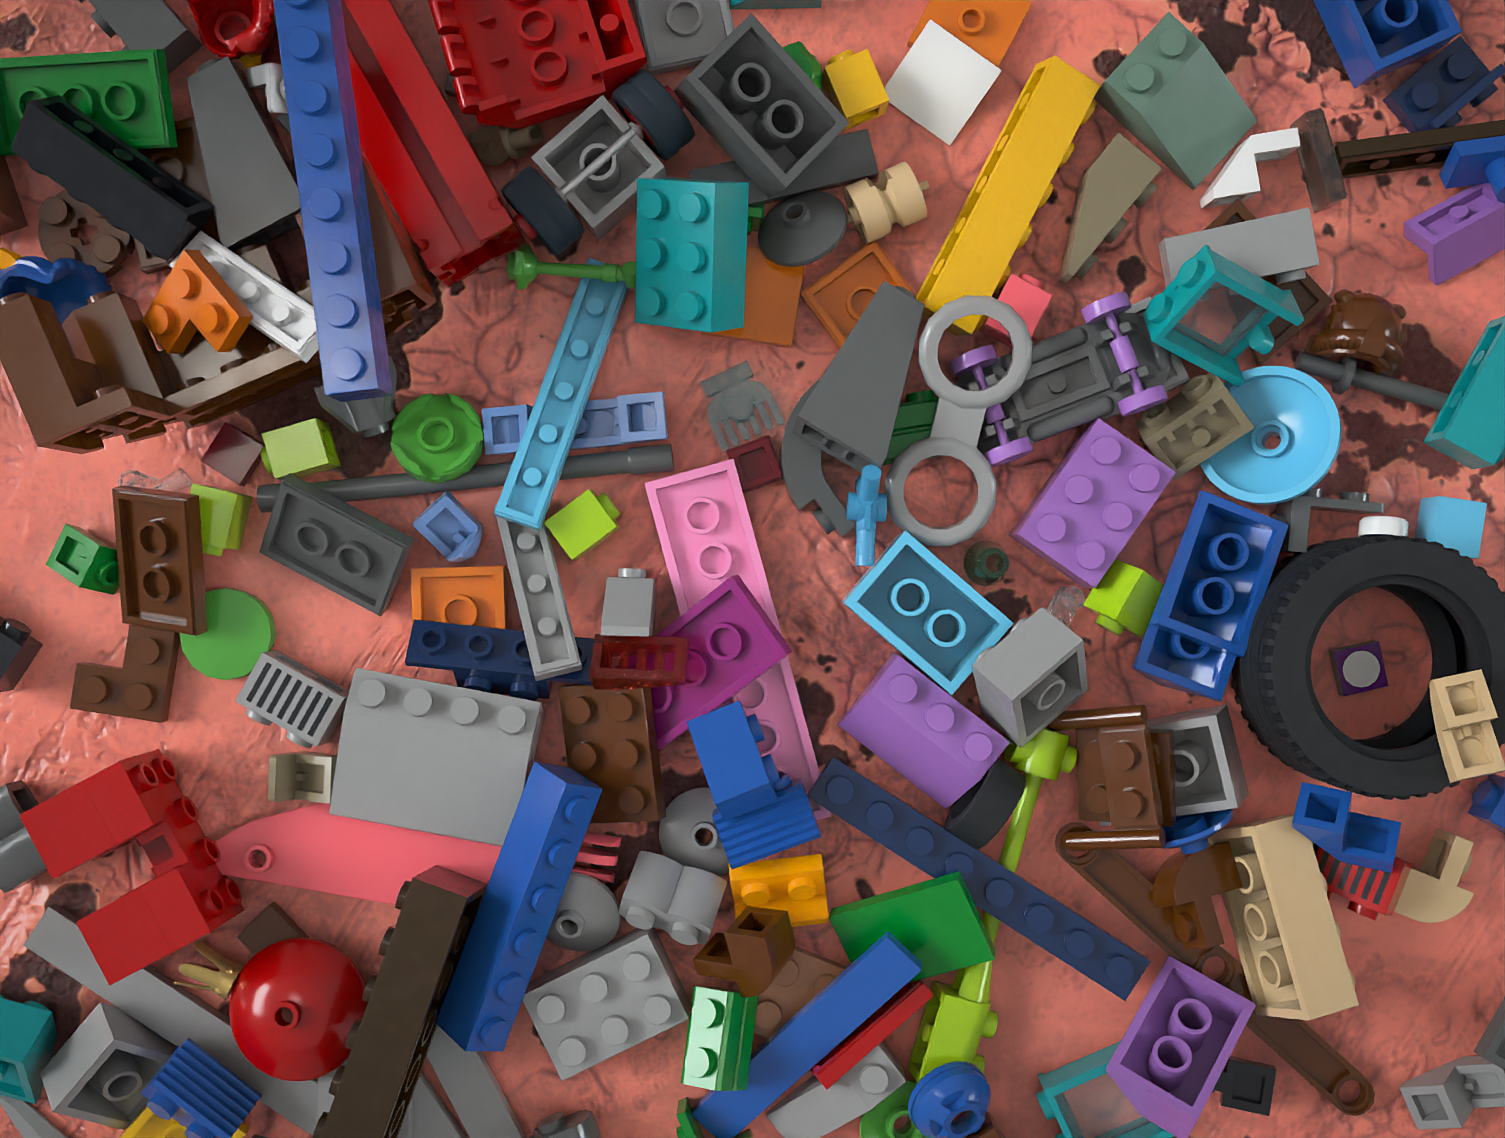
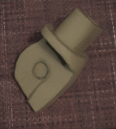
M538 124L522 129L491 125L467 135L480 160L488 165H499L510 158H523L528 154L529 146L540 143L544 139L542 129Z

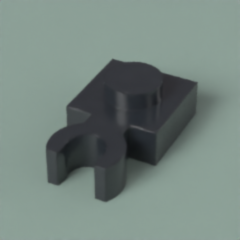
M1230 1056L1212 1093L1215 1090L1221 1092V1106L1269 1116L1276 1068L1274 1065Z

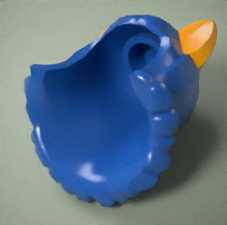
M0 248V299L10 294L23 292L48 301L52 304L60 325L72 311L88 305L87 299L100 292L112 291V286L108 283L107 277L102 272H98L97 268L93 265H86L72 258H59L53 263L42 257H22L16 252Z

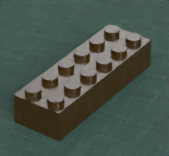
M437 865L413 877L411 882L408 880L404 882L395 904V908L401 910L395 928L390 926L387 929L380 944L379 954L384 956L379 973L374 972L370 976L363 992L362 1001L368 1002L362 1020L356 1019L346 1040L345 1046L351 1049L346 1066H339L329 1088V1094L335 1096L329 1113L323 1112L317 1122L312 1138H398L438 1026L436 1020L483 899L487 883Z

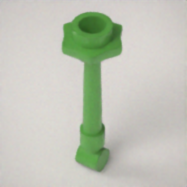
M522 244L516 252H511L508 257V277L510 280H516L519 290L525 289L536 279L538 274L598 279L606 283L624 281L626 287H636V262H627L622 267L619 264L606 263L601 266L539 262L537 256L532 252L531 246L528 244Z

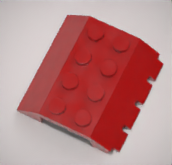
M428 0L437 33L445 35L440 39L450 76L457 77L453 80V86L461 113L476 115L478 124L522 129L589 107L602 95L607 100H610L613 92L621 84L627 82L647 62L627 0Z

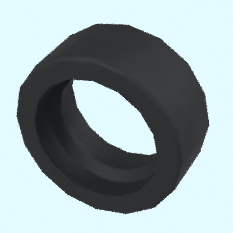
M997 758L983 778L954 802L946 818L945 829L976 850L984 847L999 832L1016 808L1024 792L1026 778Z

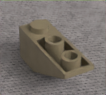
M1119 132L1079 180L1058 280L1063 285L1074 275L1081 280L1099 259L1093 251L1103 239L1111 244L1128 224V221L1122 216L1130 206L1134 204L1140 209L1158 187L1152 180L1162 168Z

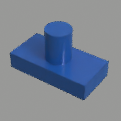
M1505 135L1454 142L1439 174L1445 189L1490 183L1496 199L1499 202L1505 203Z

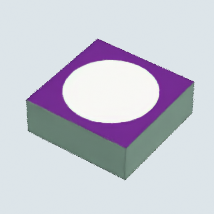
M1371 640L1329 650L1339 695L1348 696L1389 686L1379 641Z

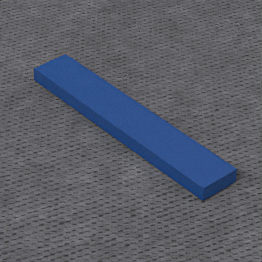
M887 931L751 1054L746 1090H711L694 1105L691 1115L715 1138H734L922 970V963L894 935Z

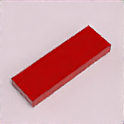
M920 980L907 983L810 1069L826 1090L829 1089L934 995L924 982Z

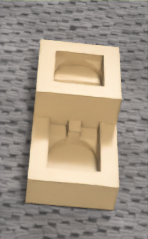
M1482 669L1429 681L1435 729L1450 783L1505 771V763L1490 722L1498 718Z

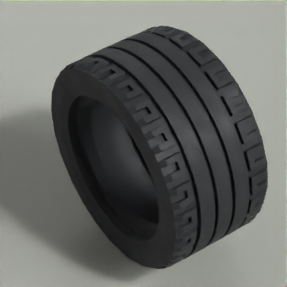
M1371 536L1324 541V543L1309 546L1306 553H1294V557H1285L1278 567H1274L1265 596L1254 616L1244 657H1236L1231 671L1233 675L1231 687L1236 693L1234 697L1236 703L1241 705L1242 711L1240 713L1242 718L1248 721V728L1251 732L1256 733L1258 736L1257 740L1261 745L1268 747V752L1280 758L1281 762L1313 779L1367 797H1380L1392 800L1395 797L1400 800H1406L1411 796L1421 798L1427 797L1429 793L1438 794L1445 787L1452 788L1459 785L1460 781L1450 783L1435 729L1429 685L1421 703L1408 719L1385 734L1367 739L1352 740L1343 734L1328 719L1316 698L1311 679V655L1321 626L1331 612L1344 600L1374 586L1382 588L1402 599L1421 620L1427 632L1432 650L1430 681L1482 669L1498 718L1490 722L1499 748L1502 744H1505V592L1498 588L1497 581L1488 576L1484 568L1475 566L1473 560L1468 556H1460L1458 550L1444 548L1443 544L1436 541L1428 542L1427 539L1410 538L1408 536Z

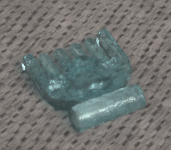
M747 360L700 382L707 399L714 396L707 407L708 421L722 452L729 450V446L718 425L720 422H722L733 446H738L739 440L730 420L736 422L745 441L751 438L745 425L748 421L755 435H761L762 429L754 414L755 406L766 429H773V423L763 404L765 401L778 427L785 424L770 390L762 382L749 380L754 375Z

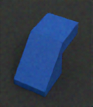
M1302 782L1292 828L1341 862L1392 873L1401 822L1351 812L1352 792Z

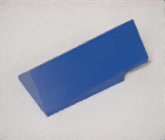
M1200 491L1132 668L1158 685L1221 701L1236 657H1244L1254 616L1265 596L1289 525L1208 492Z

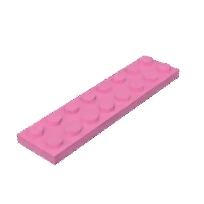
M734 459L644 483L680 616L731 576L739 575L782 635ZM786 656L719 708L740 701L747 716L756 714L765 736V740L758 743L762 757L771 754L779 776L789 775L791 781L801 778L805 791L808 794L819 777L820 772L789 659ZM808 798L816 820L831 817L829 810Z

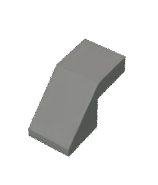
M1465 1056L1403 1082L1399 1089L1418 1130L1462 1128L1474 1108L1505 1107V1070L1481 1056Z

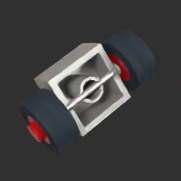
M644 69L638 70L612 94L615 104L627 122L602 95L531 157L538 171L531 166L524 168L515 179L509 181L501 190L504 198L517 213L512 218L513 221L530 240L537 236L547 249L556 256L567 249L570 243L576 241L585 231L575 214L592 234L600 240L637 208V178L667 177L665 166L654 153L663 160H668L695 136L694 129L682 110L684 105L680 98L668 85L663 86L653 75Z

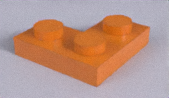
M184 249L143 317L142 322L168 354L183 353L197 330L202 333L216 352H232L254 316L199 250Z

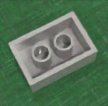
M653 927L648 930L637 928L610 941L601 948L592 950L529 981L522 1000L561 1081L688 1020L691 1009V1002Z

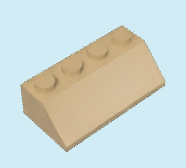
M1294 814L1223 827L1207 839L1209 844L1229 841L1242 882V888L1224 892L1222 895L1252 1002L1256 1004L1254 1008L1256 1015L1310 1021L1359 1006L1354 990L1355 979L1347 966L1341 945V931L1332 914L1327 897V883L1318 866L1313 849L1314 842L1292 828Z

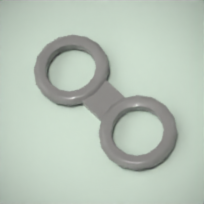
M966 295L945 303L928 319L919 339L918 363L926 384L938 396L937 406L929 437L910 444L894 459L885 479V493L887 494V508L892 521L902 532L907 531L918 542L926 546L949 547L970 539L987 524L996 505L997 481L990 462L977 449V444L986 408L1005 402L1022 386L1031 367L1033 342L1026 323L1009 304L991 296ZM968 315H986L997 320L1007 330L1013 345L1012 362L1006 374L995 385L982 390H965L952 384L942 373L938 362V344L944 331L955 320ZM935 455L952 456L963 461L973 471L978 484L977 500L971 512L959 523L948 527H931L918 521L908 511L904 501V483L910 470L921 460Z

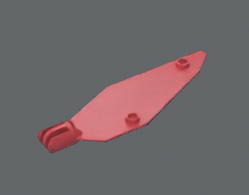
M318 803L250 821L214 842L220 852V861L216 864L222 875L392 905L396 904L400 889L406 880L411 882L413 877L436 865L488 884L502 848L501 846L330 815V804ZM586 831L583 843L620 847L622 837ZM581 846L575 861L615 866L617 865L619 855L610 851ZM258 850H262L266 854L265 865L259 864L256 859ZM574 864L571 871L589 875L603 882L614 883L615 879L614 872Z

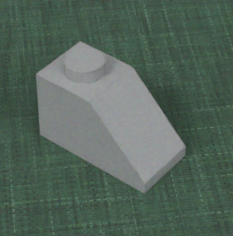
M618 568V577H607L601 635L649 637L655 633L657 578H646V569Z

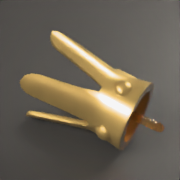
M195 940L194 948L214 964L219 971L196 964H181L178 967V971L181 974L206 985L175 981L173 984L210 990L224 1000H227L244 966L223 958L202 941Z

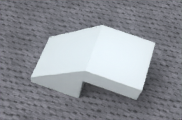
M1298 128L1255 134L1247 138L1236 148L1199 200L1201 209L1229 205L1237 199L1241 202H1246L1261 191L1256 163L1284 159L1300 147Z

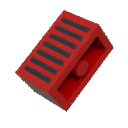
M1313 843L1320 872L1327 883L1328 900L1332 892L1349 899L1348 909L1373 920H1376L1378 913L1388 916L1393 915L1413 863L1395 856L1393 871L1388 873L1341 862Z

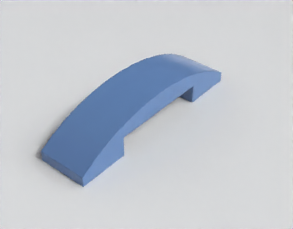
M665 392L619 395L617 398L588 401L570 450L628 445L668 439ZM525 404L482 409L485 455L516 454L533 406Z

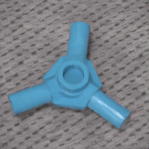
M872 464L866 465L862 469V474L856 478V492H848L847 520L856 521L855 566H874L876 521H886L887 494L879 493L881 470Z

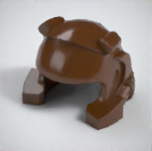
M1346 289L1336 292L1334 299L1337 304L1331 306V312L1326 319L1323 332L1318 335L1311 333L1303 353L1321 358L1345 356L1364 359L1366 363L1363 370L1392 377L1393 372L1399 369L1404 362L1402 348L1407 337V326L1402 323V319L1406 316L1405 309L1400 304H1392L1384 297L1370 293L1354 294Z

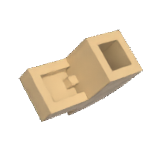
M1436 828L1420 870L1411 868L1394 912L1419 922L1436 923L1448 920L1465 909L1474 893L1457 885L1460 877L1466 874L1471 865V849L1474 842Z

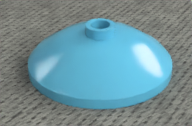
M1261 366L1241 372L1245 381L1239 387L1227 381L1224 382V385L1255 428L1200 463V466L1217 488L1239 501L1258 505L1286 502L1311 490L1325 477L1332 467L1341 443L1342 428L1340 415L1330 394L1310 375L1285 366ZM1280 436L1281 442L1277 448L1267 449L1265 447L1268 438Z

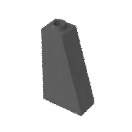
M228 56L223 59H212L203 63L198 68L197 73L186 79L211 200L215 206L213 210L219 239L224 247L235 253L240 248L248 245H266L299 227L295 218L296 214L301 213L296 170L253 89L248 88L244 72Z
M885 281L882 282L797 415L792 431L794 434L862 473V469L866 465L870 464L881 469L887 456L924 309V304L919 302L909 290L900 286L894 287Z

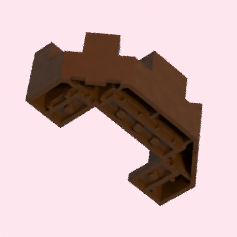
M362 155L385 337L394 336L413 321L409 311L415 306L418 311L426 310L437 300L407 231L395 220L372 164ZM299 213L295 215V218L304 236L302 215ZM260 244L248 245L235 252L236 255L313 306L310 279L300 284V291L296 292L280 254L267 245L261 246ZM104 291L87 299L88 305L72 311L61 325L52 304L48 301L23 292L10 294L0 299V361L38 447L86 454L103 449L105 446L102 440L123 435L126 444L164 435L167 432L164 425L184 421L187 429L203 426L322 375L319 349L305 363L250 324L232 352H216L202 333L199 334L198 332L194 334L183 353L168 354L165 349L158 352L149 329L142 322L143 315L137 301L121 293H115V291Z

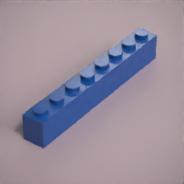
M273 0L325 395L340 402L392 396V383L341 0Z

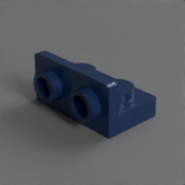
M1459 36L1382 101L1409 133L1454 127L1463 119L1458 113L1459 110L1468 103L1473 108L1477 107L1498 90V87L1493 82L1505 73V67L1501 63L1489 71L1468 44Z

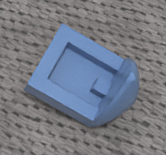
M448 490L416 517L412 524L449 562H462L474 557L479 549L483 534L482 523Z

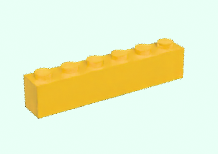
M1056 55L1035 65L916 296V299L924 304L922 316L927 320L945 303L966 295L992 297L994 291L1003 286L1010 274L1011 266L1008 264L1015 250L1021 248L1030 236L1032 225L1029 223L1036 209L1042 207L1052 193L1053 184L1050 182L1057 168H1060L1067 162L1074 150L1075 144L1071 141L1077 129L1088 121L1095 109L1096 103L1093 101V98L1100 84ZM968 315L955 320L946 331L955 336L972 335L974 331L982 327L988 316Z

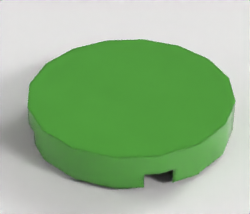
M433 393L421 395L406 404L394 419L391 442L392 452L404 471L420 481L441 483L455 480L470 471L481 457L484 446L483 424L471 404L457 395L445 393L446 396H434Z
M224 588L208 591L205 593L208 631L197 636L179 633L182 651L190 664L207 677L229 680L248 676L262 652L271 651V647L274 646L276 630L273 616L262 600L243 590Z

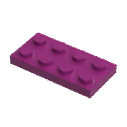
M734 575L597 682L650 679L658 752H660L689 730L686 721L716 710L793 651L740 576Z

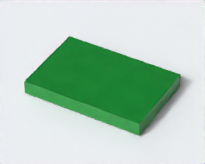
M960 871L831 909L829 919L851 964L887 931L894 935L922 963V970L908 983L995 960L996 949Z

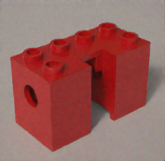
M159 749L118 761L19 815L52 879L90 861L93 862L129 844L134 839L139 847L143 846L153 867L151 870L155 876L154 879L76 921L109 986L212 932L245 910L241 904L242 895L238 885L233 879L222 875L216 864L220 861V852L214 841L206 837L197 821L199 815L195 804L190 798L183 795L176 782L177 772L173 763L168 757L162 755Z

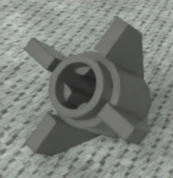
M388 355L392 396L340 402L326 396L324 384L314 388L321 407L350 429L351 432L362 431L364 437L374 436L390 428L388 421L396 416L394 403L397 371L391 356Z

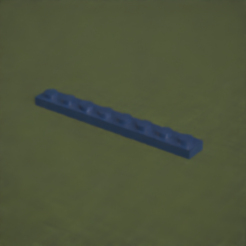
M833 755L807 794L808 798L931 877L938 878L960 871L976 906L1124 1001H1126L1151 962L1138 951L984 852L974 849L946 830L945 827Z

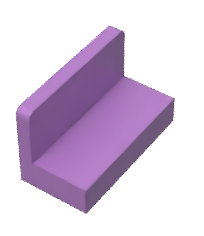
M1490 183L1472 185L1404 222V237L1428 254L1429 280L1439 285L1505 249V203L1499 202L1496 199Z

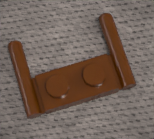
M1145 705L1064 711L1046 726L1051 731L1100 728L1098 740L1111 828L1114 827V830L1068 832L1063 837V845L1067 850L1165 847L1166 834L1161 824L1164 820L1150 727H1147L1148 713Z

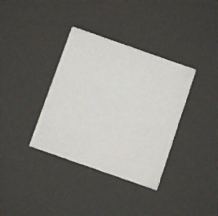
M930 19L884 89L889 98V103L950 146L1002 70Z

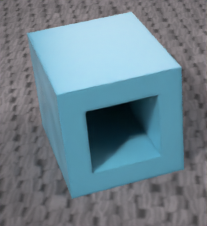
M1443 496L1421 498L1415 538L1427 539L1428 542L1436 541L1443 544L1444 548L1458 550L1460 556L1479 559L1487 503Z

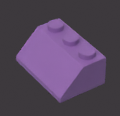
M894 652L838 722L842 729L945 809L950 807L983 778L1010 743Z
M1168 956L1105 1071L1142 1117L1177 1138H1188L1256 1004L1173 957Z

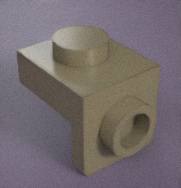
M306 751L271 755L269 757L268 800L271 802L302 800L330 804L337 755Z

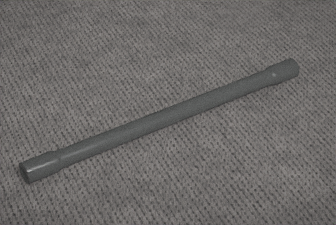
M672 445L632 447L625 451L567 456L559 480L626 473L639 475L674 471ZM513 462L473 466L470 471L457 479L441 483L420 481L408 473L310 482V484L344 502L439 493L446 490L459 491L504 486ZM281 483L258 486L257 502L262 513L272 512Z

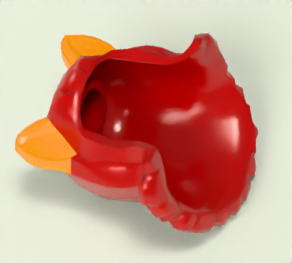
M186 0L198 25L200 40L212 54L218 55L221 58L228 56L231 60L238 59L246 69L262 65V54L268 48L274 36L273 0Z

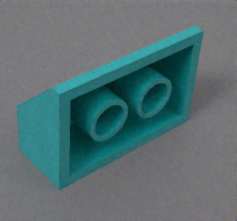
M1 994L0 1095L36 1104L41 1096L44 1085L40 1072L51 1060L57 1037L53 1015L47 1007L40 1003L26 1001L22 1004L7 1000Z

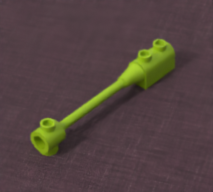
M1046 727L1022 748L1008 736L1006 737L1010 743L1004 749V758L1006 761L1013 762L1012 767L1024 771V777L1026 778V786L1022 797L1014 809L999 859V863L1013 872L1016 871L1043 778L1057 781L1060 771L1070 773L1077 759L1076 747L1068 745L1070 735L1051 731ZM984 911L982 921L994 945L1001 921ZM993 960L959 969L952 985L932 981L930 991L934 996L926 1002L907 1066L908 1071L917 1083L935 1068L956 1061L972 1063L984 1073L985 1059L983 1055L976 1054L981 1037L991 1039L994 1036L998 1025V1014L996 1011L990 1010L991 1001L989 1000Z

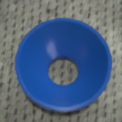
M962 1061L946 1063L926 1074L913 1089L908 1102L909 1117L915 1127L927 1138H964L970 1133L977 1132L982 1126L990 1104V1086L984 1074L974 1064ZM969 1110L964 1116L952 1122L958 1114Z

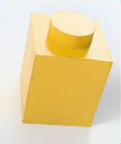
M868 48L858 53H855L852 49L836 54L828 61L829 65L824 66L822 82L831 103L849 122L843 131L886 113L889 98Z

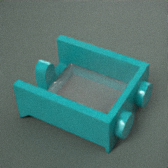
M1207 244L1193 258L1188 259L1181 266L1175 279L1161 294H1157L1150 301L1146 311L1142 314L1153 343L1237 387L1245 380L1236 358L1249 345L1252 349L1263 355L1271 351L1274 346V338L1268 325L1277 315L1296 326H1299L1305 320L1290 289L1284 291L1212 251Z
M1121 1041L1046 1074H1037L1043 1088L1042 1091L1036 1093L1047 1121L1056 1117L1062 1133L1055 1135V1138H1172L1174 1135L1142 1117L1105 1071Z

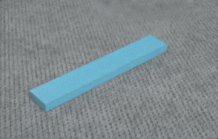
M588 258L587 265L603 266L605 264ZM581 278L495 508L494 514L496 517L537 531L541 530L629 288L625 286L624 281L606 283L603 280Z

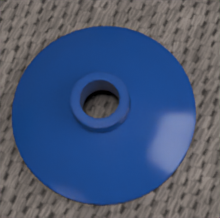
M1227 809L1176 816V823L1172 827L1162 826L1166 834V845L1161 849L1180 847L1183 854H1192L1209 846L1207 838L1221 830L1232 819L1233 810Z

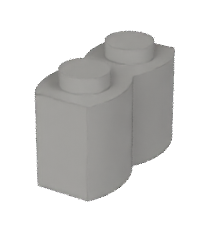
M639 851L623 894L618 914L625 917L626 921L636 928L644 930L651 929L652 927L663 929L670 933V936L675 941L681 944H706L727 881L711 872L683 866L666 856L653 852Z

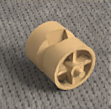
M903 161L880 172L878 182L872 183L866 178L844 187L843 193L848 208L847 224L852 223L863 242L868 244L890 234L892 224L896 222L904 228L926 219L927 208L922 192L930 189L927 180L918 183L910 166Z

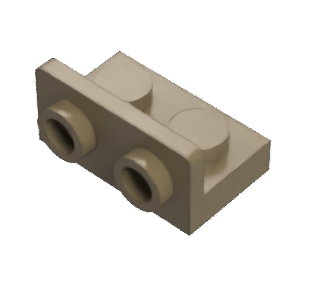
M1210 372L1189 380L1183 386L1180 393L1167 402L1147 409L1142 419L1136 423L1144 443L1154 456L1176 472L1172 478L1174 481L1255 428L1221 378Z

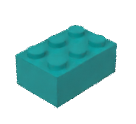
M677 177L637 178L635 323L703 332H717L744 327L749 182Z

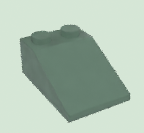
M1170 12L1159 21L1112 72L1093 98L1192 190L1204 180L1257 122L1253 113L1204 43Z

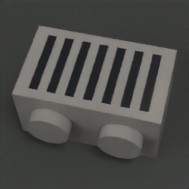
M272 650L262 652L235 702L248 708L245 713L251 719L268 726L273 722L288 731L286 737L300 746L311 748L312 745L318 747L330 742L343 719L349 690L282 652Z

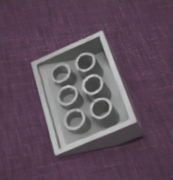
M355 668L343 713L329 814L502 847L534 764L545 715L541 702Z

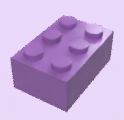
M1098 418L1085 425L1009 536L1081 587L1095 588L1176 472Z

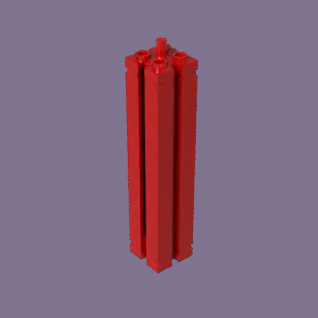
M341 0L361 150L366 159L372 164L381 186L413 243L419 249L420 255L429 271L436 277H439L440 281L449 288L479 271L478 267L491 259L497 261L520 248L522 244H527L513 221L512 215L391 0Z

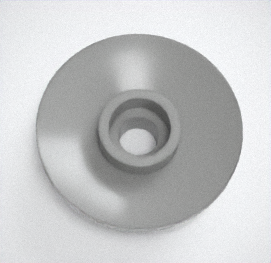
M709 787L687 790L678 795L668 805L666 817L661 819L659 839L662 851L666 857L683 866L699 868L720 877L729 872L730 864L713 821V810L717 807ZM700 828H708L713 833V839L709 843L703 844L696 839L695 834Z
M571 872L546 938L560 947L574 951H591L605 946L614 938L621 922V915L618 914L620 906L616 897L606 885L594 877L583 873Z

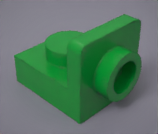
M66 523L46 565L80 588L111 595L115 594L120 587L117 547L107 545L81 527Z

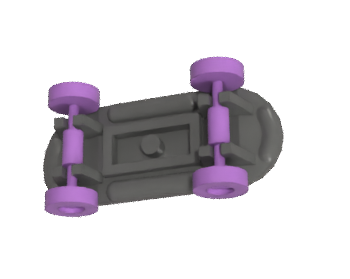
M1127 292L1116 293L1091 303L1081 310L1086 322L1085 324L1032 345V363L1022 386L1005 402L986 408L977 449L990 462L992 468L1030 454L1034 451L1031 444L1119 410L1122 417H1126L1168 400L1163 385L1170 372L1171 352L1151 341L1143 316L1125 312L1132 307ZM988 345L954 358L949 362L954 377H960L954 385L965 390H982L995 385L1006 374L1012 362V352L998 358L993 345Z

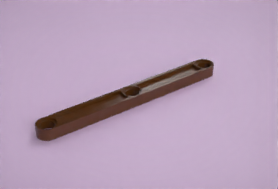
M1077 822L1066 824L1060 828L1055 838L1056 851L1060 857L1169 956L1203 974L1202 966L1205 960L1212 956L1222 957L1225 962V971L1222 976L1214 979V981L1252 1002L1243 966L1220 945L1206 949H1185L1183 941L1178 937L1174 928L1173 918L1175 914L1173 907L1155 908L1153 899L1154 885L1114 849L1088 850L1082 856H1070L1063 845L1064 835L1068 832L1093 830ZM1255 1009L1253 1010L1246 1026L1340 1111L1347 1115L1357 1116L1364 1114L1371 1108L1374 1103L1375 1093L1369 1080L1303 1020L1256 1015ZM1356 1080L1360 1083V1095L1353 1102H1342L1339 1098L1341 1085L1346 1081Z

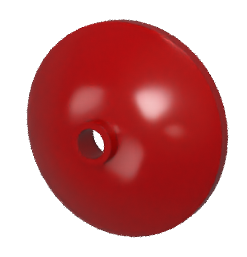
M297 937L269 945L247 962L233 986L229 1016L232 1033L239 1049L257 1069L277 1079L308 1081L330 1073L342 1065L350 1055L351 1049L345 1046L348 1034L356 1019L362 1020L368 1002L362 1001L363 992L366 987L364 979L357 966L343 951L325 941L315 938ZM284 1007L291 1009L293 1012V1021L291 1023L286 1022L282 1017V1009Z

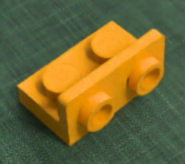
M822 854L755 861L735 869H731L729 865L735 918L747 906L788 911L792 927L823 924L829 921Z

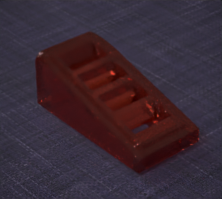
M595 634L589 674L594 690H623L685 685L690 644L689 638ZM675 652L673 671H664L666 653ZM648 654H656L654 670H646ZM638 655L636 669H628L630 656ZM612 657H620L618 669L611 668Z

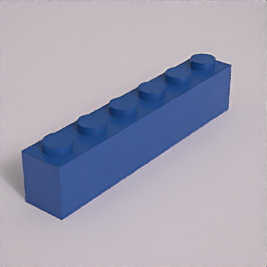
M534 761L436 1020V1024L465 1052L504 1050L601 795L602 788L570 767Z

